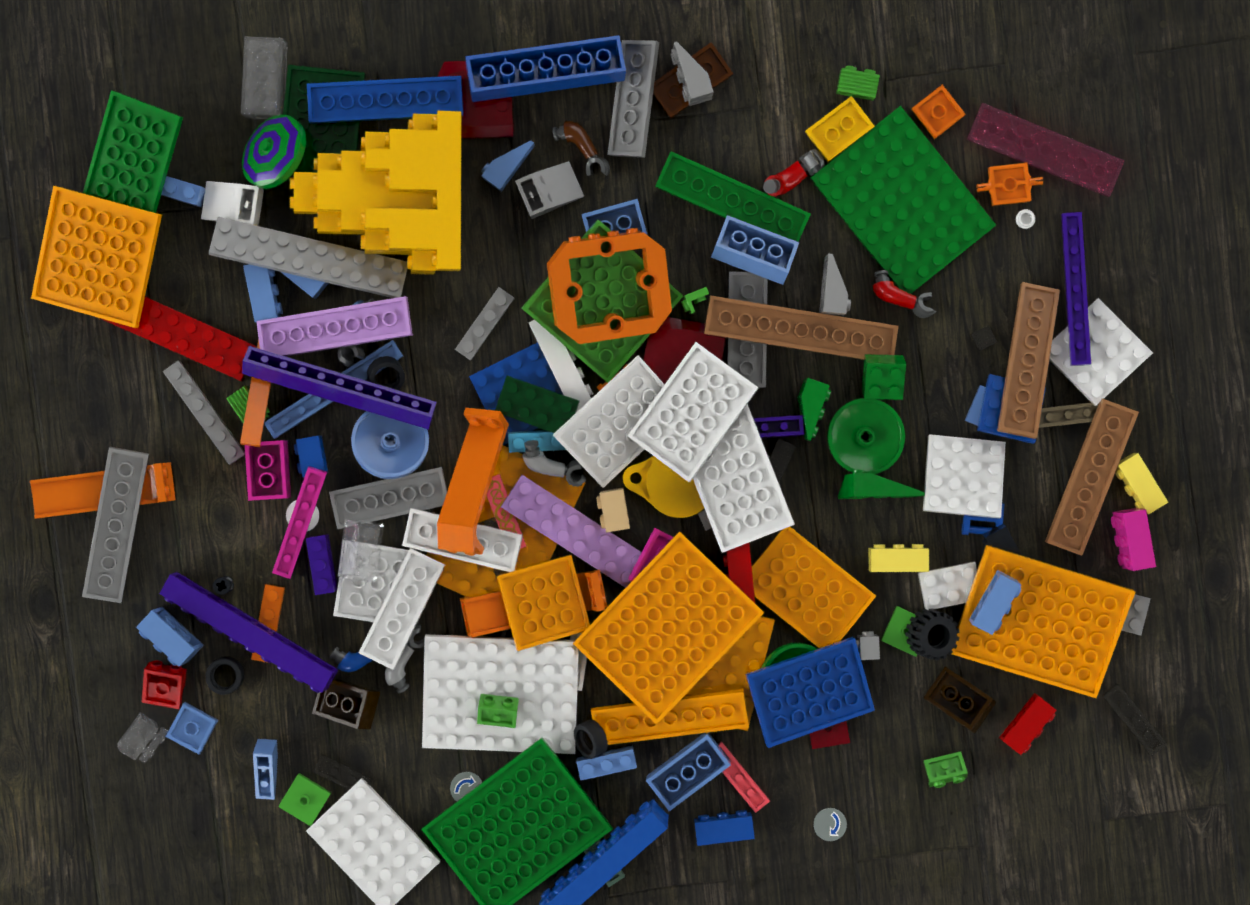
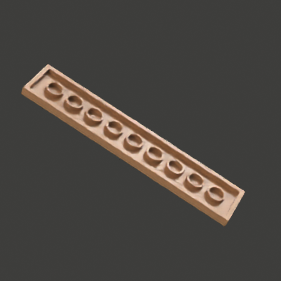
M710 295L704 334L864 360L865 354L894 355L899 326Z

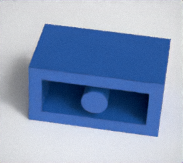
M322 436L296 439L294 450L295 454L299 455L300 463H297L299 474L305 477L308 466L328 473Z

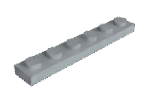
M178 360L165 369L163 373L227 463L232 465L243 457L245 451L181 361Z

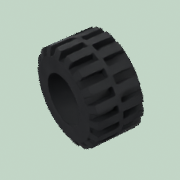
M923 609L922 613H915L916 617H911L910 625L907 624L906 627L908 632H905V636L909 638L906 640L907 644L911 645L909 648L915 651L916 654L931 660L945 659L947 654L951 655L953 653L952 649L957 647L956 641H959L957 634L960 632L956 628V621H953V618L946 613L933 609ZM936 625L937 636L929 644L928 633Z

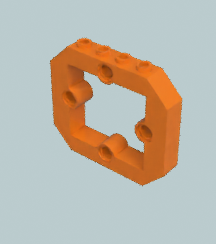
M638 228L626 229V233L609 231L605 236H600L599 233L589 234L588 238L581 239L580 236L569 237V241H563L547 263L554 325L578 344L656 333L672 312L665 249L647 234L638 231ZM608 242V250L602 252L601 244ZM642 249L644 269L637 273L636 282L639 287L647 290L649 315L623 319L618 314L609 313L604 317L603 322L577 326L574 302L581 298L583 290L578 283L571 280L569 259L593 255L610 257L615 252ZM650 275L651 281L645 285L643 282L644 277ZM574 286L576 289L575 293L568 296V288ZM617 319L618 325L615 328H610L611 321Z

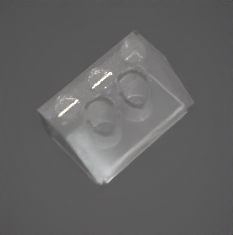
M345 519L338 577L371 583L376 581L383 524Z

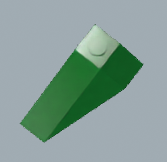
M852 470V474L845 475L838 493V499L925 496L923 491L872 473H864V470Z

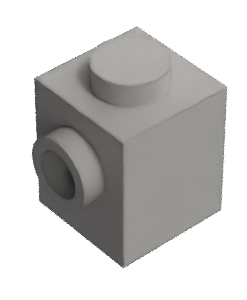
M863 631L862 635H857L856 644L861 660L880 659L879 636L874 634V631Z

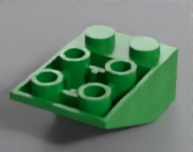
M810 378L803 380L798 395L800 415H803L804 440L811 441V438L816 437L819 428L816 426L817 421L822 419L825 411L822 408L823 404L829 400L831 390H828L830 385Z

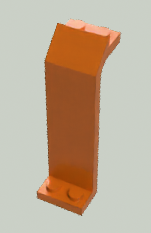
M465 408L464 416L470 424L438 518L437 534L438 549L447 550L451 553L464 552L467 555L474 556L475 554H483L484 547L477 539L476 529L509 423L501 411Z
M171 462L147 465L140 505L176 500ZM105 471L30 480L35 513L34 518L98 511Z
M594 570L576 573L586 611L605 610L608 605L601 571ZM501 591L475 597L460 598L467 636L473 638L511 629Z

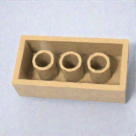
M624 488L601 491L600 495L596 498L598 509L603 511V514L600 515L601 528H605L606 533L630 529Z

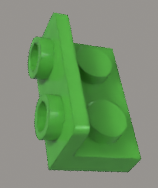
M707 287L683 296L684 300L681 303L685 312L689 311V314L695 313L692 301L694 304L706 300L705 296L709 294Z
M481 694L478 705L477 724L516 728L519 698Z
M961 751L927 759L923 762L929 779V787L941 788L949 782L954 784L965 781L964 779L968 775Z

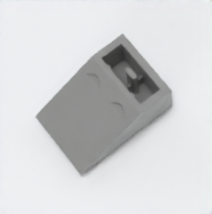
M674 42L673 49H671V59L673 65L677 64L678 66L676 75L679 84L683 83L684 86L682 87L684 101H688L689 106L712 100L714 92L708 73L678 42Z
M569 161L532 173L515 181L531 219L584 197Z

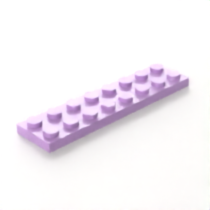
M406 296L257 321L260 349L282 356L413 336L408 297Z
M524 475L520 476L501 505V508L626 588L632 582L628 578L642 552L612 532L606 533V529H602L601 525Z

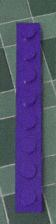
M1082 212L1062 213L1070 366L1091 365Z

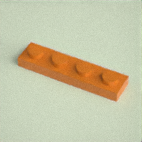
M265 584L258 621L277 632L285 587ZM252 653L251 660L265 662L259 654Z

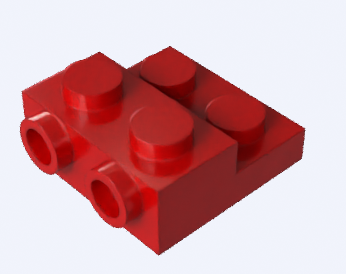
M159 660L149 662L144 669L142 703L180 709L187 669L178 665L174 666L173 664L170 666L163 665V662Z

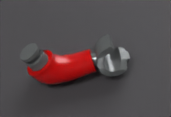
M812 149L799 157L801 164L797 160L785 170L769 176L764 182V191L770 196H781L789 192L808 176L806 171L812 176L825 167V158L822 153L818 152L817 149Z
M880 270L874 273L877 279H875L876 283L873 285V291L878 298L891 304L913 309L914 314L919 318L931 317L937 312L923 304V301H928L932 297V292L923 293L916 298L915 295L897 288L894 282L890 281L889 277H887L889 274L887 270Z

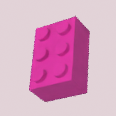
M288 440L261 442L260 447L245 445L248 501L291 498Z
M1131 508L1112 512L1111 524L1116 530L1114 541L1115 545L1119 547V565L1123 569L1131 571L1156 567L1146 509Z

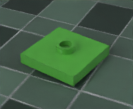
M896 606L881 641L916 657L915 651L909 648L911 645L907 644L906 640L909 638L905 636V632H908L907 624L910 625L911 617L915 618L916 616L914 613Z
M298 773L278 807L307 825L312 826L332 792Z

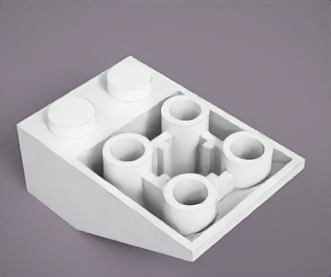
M206 181L201 219L217 222V218L222 217L259 226L264 190L257 186Z

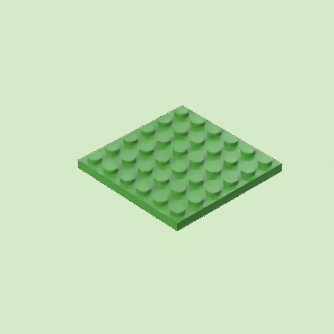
M597 220L581 239L588 238L589 234L595 233L605 236L611 230L600 220ZM603 242L601 244V251H607L609 244L608 242ZM633 250L615 252L610 257L593 255L569 259L571 280L578 283L583 290L581 298L574 302L577 326L603 322L604 317L609 313L618 314L623 319L649 315L647 290L639 287L636 282L637 273L644 269L643 259ZM647 275L644 277L643 282L645 285L649 284L651 276ZM549 278L541 284L522 306V309L607 383L650 335L644 334L578 344L554 325ZM669 283L671 306L673 309L683 295ZM574 286L568 288V296L575 293L576 289ZM617 319L611 321L610 328H615L618 325Z

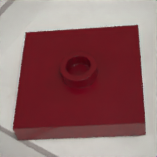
M847 721L809 734L812 749L850 743Z

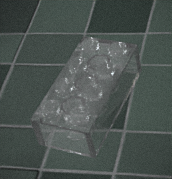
M244 36L241 114L246 118L269 119L273 116L283 115L288 43L283 38Z

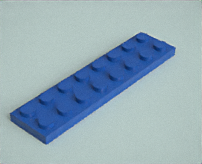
M461 76L307 84L308 119L310 124L411 119L413 114H437V111H461V116H464Z

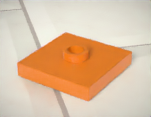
M943 84L911 109L934 139L966 115Z

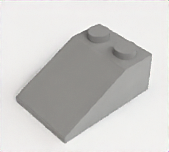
M828 253L824 257L819 313L842 317L850 311L851 299H848V292L834 256Z

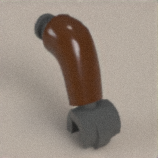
M565 121L564 125L559 126V128L553 127L555 141H559V138H561L562 140L566 139L567 142L574 143L585 159L589 160L586 164L587 176L594 175L593 166L596 162L600 164L603 174L606 176L609 174V162L602 157H597L598 152L581 125L573 121Z

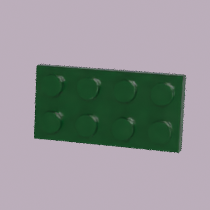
M507 375L495 411H501L504 416L555 433L576 413L580 401Z

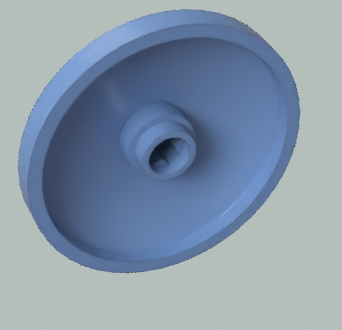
M366 411L354 425L351 446L355 459L365 471L379 478L397 479L411 474L423 463L428 452L429 434L425 428Z

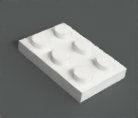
M976 562L929 570V572H919L918 576L925 609H938L966 603L977 573Z

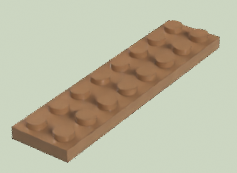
M1025 282L1020 284L997 428L998 432L1032 439L1037 438L1060 294L1059 289Z
M1101 399L1046 537V543L1081 556L1083 555L1138 416V411Z

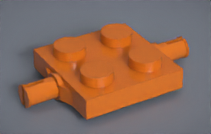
M1028 163L988 167V183L977 184L976 188H978L977 192L989 191L992 206L1025 203L1032 201L1031 188L1033 185H1043V181H1041L1043 177L1031 178L1028 172Z

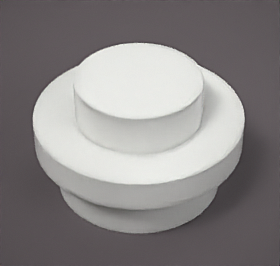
M1028 209L1021 210L1016 215V223L1020 228L1028 229L1034 225L1035 215Z

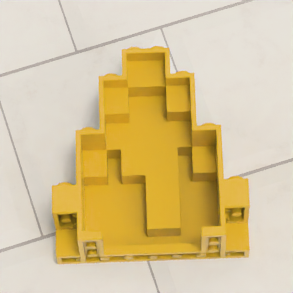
M461 111L413 114L412 119L408 120V129H390L389 132H365V137H361V151H341V154L318 153V158H314V170H317V173L294 172V177H290V189H294V197H290V208L294 209V214H317V217H314V228L317 229L318 234H361V249H365V254L408 255L407 269H411V274H434L436 271L461 270Z

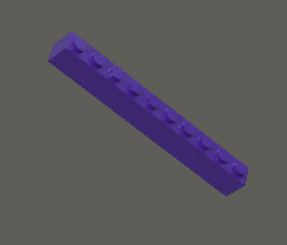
M252 346L248 347L243 359L242 374L428 430L430 428L437 403L435 401Z
M178 572L169 575L159 593L164 597L165 601L177 604L183 612L195 615L198 621L208 623L213 626L212 629L214 631L228 635L231 641L241 643L247 651L259 654L262 660L268 663L272 662L277 665L280 671L292 674L296 681L305 682L315 692L322 693L326 691L338 672V669Z

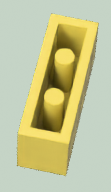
M1132 453L1119 461L1115 474L1119 480H1123L1125 483L1124 489L1136 501L1134 503L1136 508L1146 509L1149 515L1168 503L1139 453Z
M874 544V548H868L869 571L929 572V549L924 548V544H912V548H904V544H893V548H885V544Z

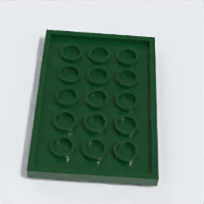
M288 65L283 115L291 116L303 126L306 134L305 152L295 172L317 173V170H314V158H318V153L341 154V151H358L361 121L309 123L307 84L365 81L366 74L364 72Z

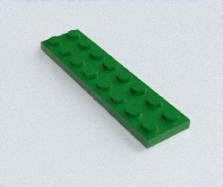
M672 151L655 185V188L726 219L728 215L799 242L811 213Z

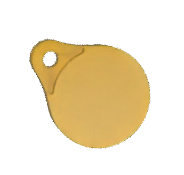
M654 456L641 463L631 465L624 471L623 483L626 488L645 498L659 512L667 516L685 518L693 516L704 509L694 480L692 479L691 482H688ZM636 472L642 477L641 481L637 484L630 480L631 475Z

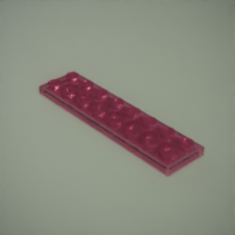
M981 103L966 139L1020 162L1028 163L1030 166L1106 197L1111 196L1125 160L985 103Z

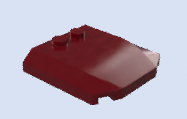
M466 61L444 62L437 77H462L464 116H461V139L514 138L512 97L472 102Z
M667 317L656 333H651L648 336L643 361L666 384L695 342L722 361L726 338L705 335L704 323Z

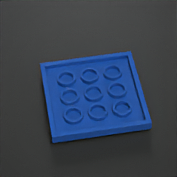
M538 342L469 376L485 410L495 411L507 375L564 395ZM504 416L509 423L503 445L508 443V432L533 431L538 427Z

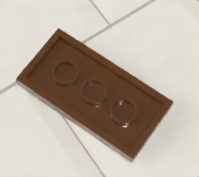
M712 42L691 56L708 73L713 89L733 75V72ZM678 66L654 82L653 95L670 119L689 106L688 101L685 102L682 95L683 83L679 84L676 75Z

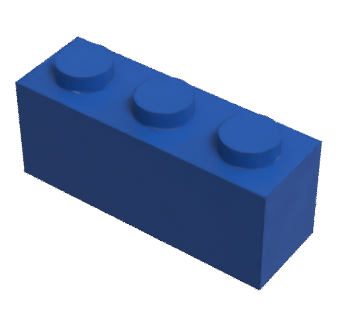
M747 810L736 811V814L730 815L727 812H722L713 817L699 815L697 819H694L697 846L755 839L752 814L747 812Z

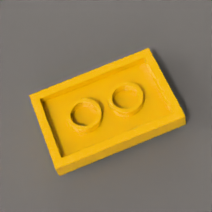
M851 96L808 128L805 133L822 153L826 161L829 162L875 126Z

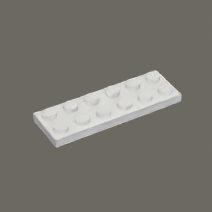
M410 508L402 546L507 572L515 571L523 538L522 534L477 524L476 535L484 547L483 554L470 556L464 552L451 553L447 550L438 549L437 522L440 514Z
M412 548L409 549L359 651L360 654L392 670L395 669L440 578L445 564Z

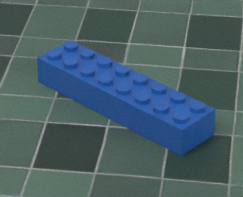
M619 35L465 56L472 102L625 81L626 67Z
M654 799L649 803L647 801L639 807V812L628 816L622 827H616L607 840H601L596 846L597 849L593 852L589 851L579 865L577 863L569 869V874L565 877L561 876L555 882V886L552 889L547 888L541 894L542 898L539 905L583 904L668 829L669 815Z

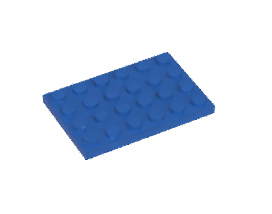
M853 637L746 673L765 744L768 748L875 711L856 640Z

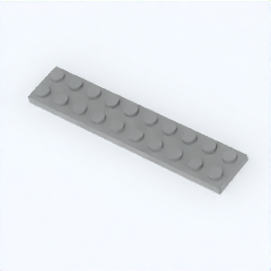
M222 217L217 218L209 249V255L390 298L401 297L407 273V261L377 254H365V251Z

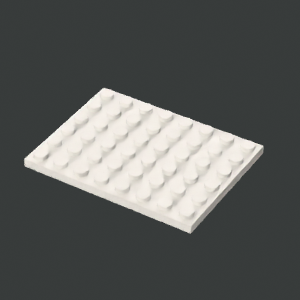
M425 634L422 748L523 752L543 737L555 753L575 754L574 729L577 719L579 649L573 644L575 640H553L517 651L513 638L481 636L472 638L469 636ZM490 694L519 698L516 728L477 724L480 695Z

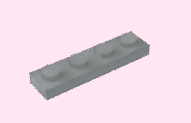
M498 287L455 350L471 361L515 298Z

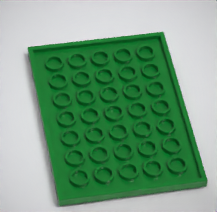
M901 106L810 178L880 267L888 271V277L894 282L896 287L910 294L996 226L994 221Z
M541 737L426 824L421 830L480 905H513L612 831L613 827L548 743Z

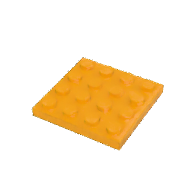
M572 555L497 575L517 651L583 632L590 626Z

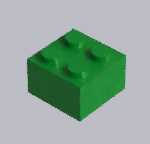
M865 354L862 380L864 399L903 400L906 362L903 355Z

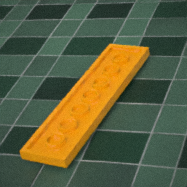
M744 689L684 696L657 725L635 703L591 708L592 720L599 723L603 728L608 745L749 728Z

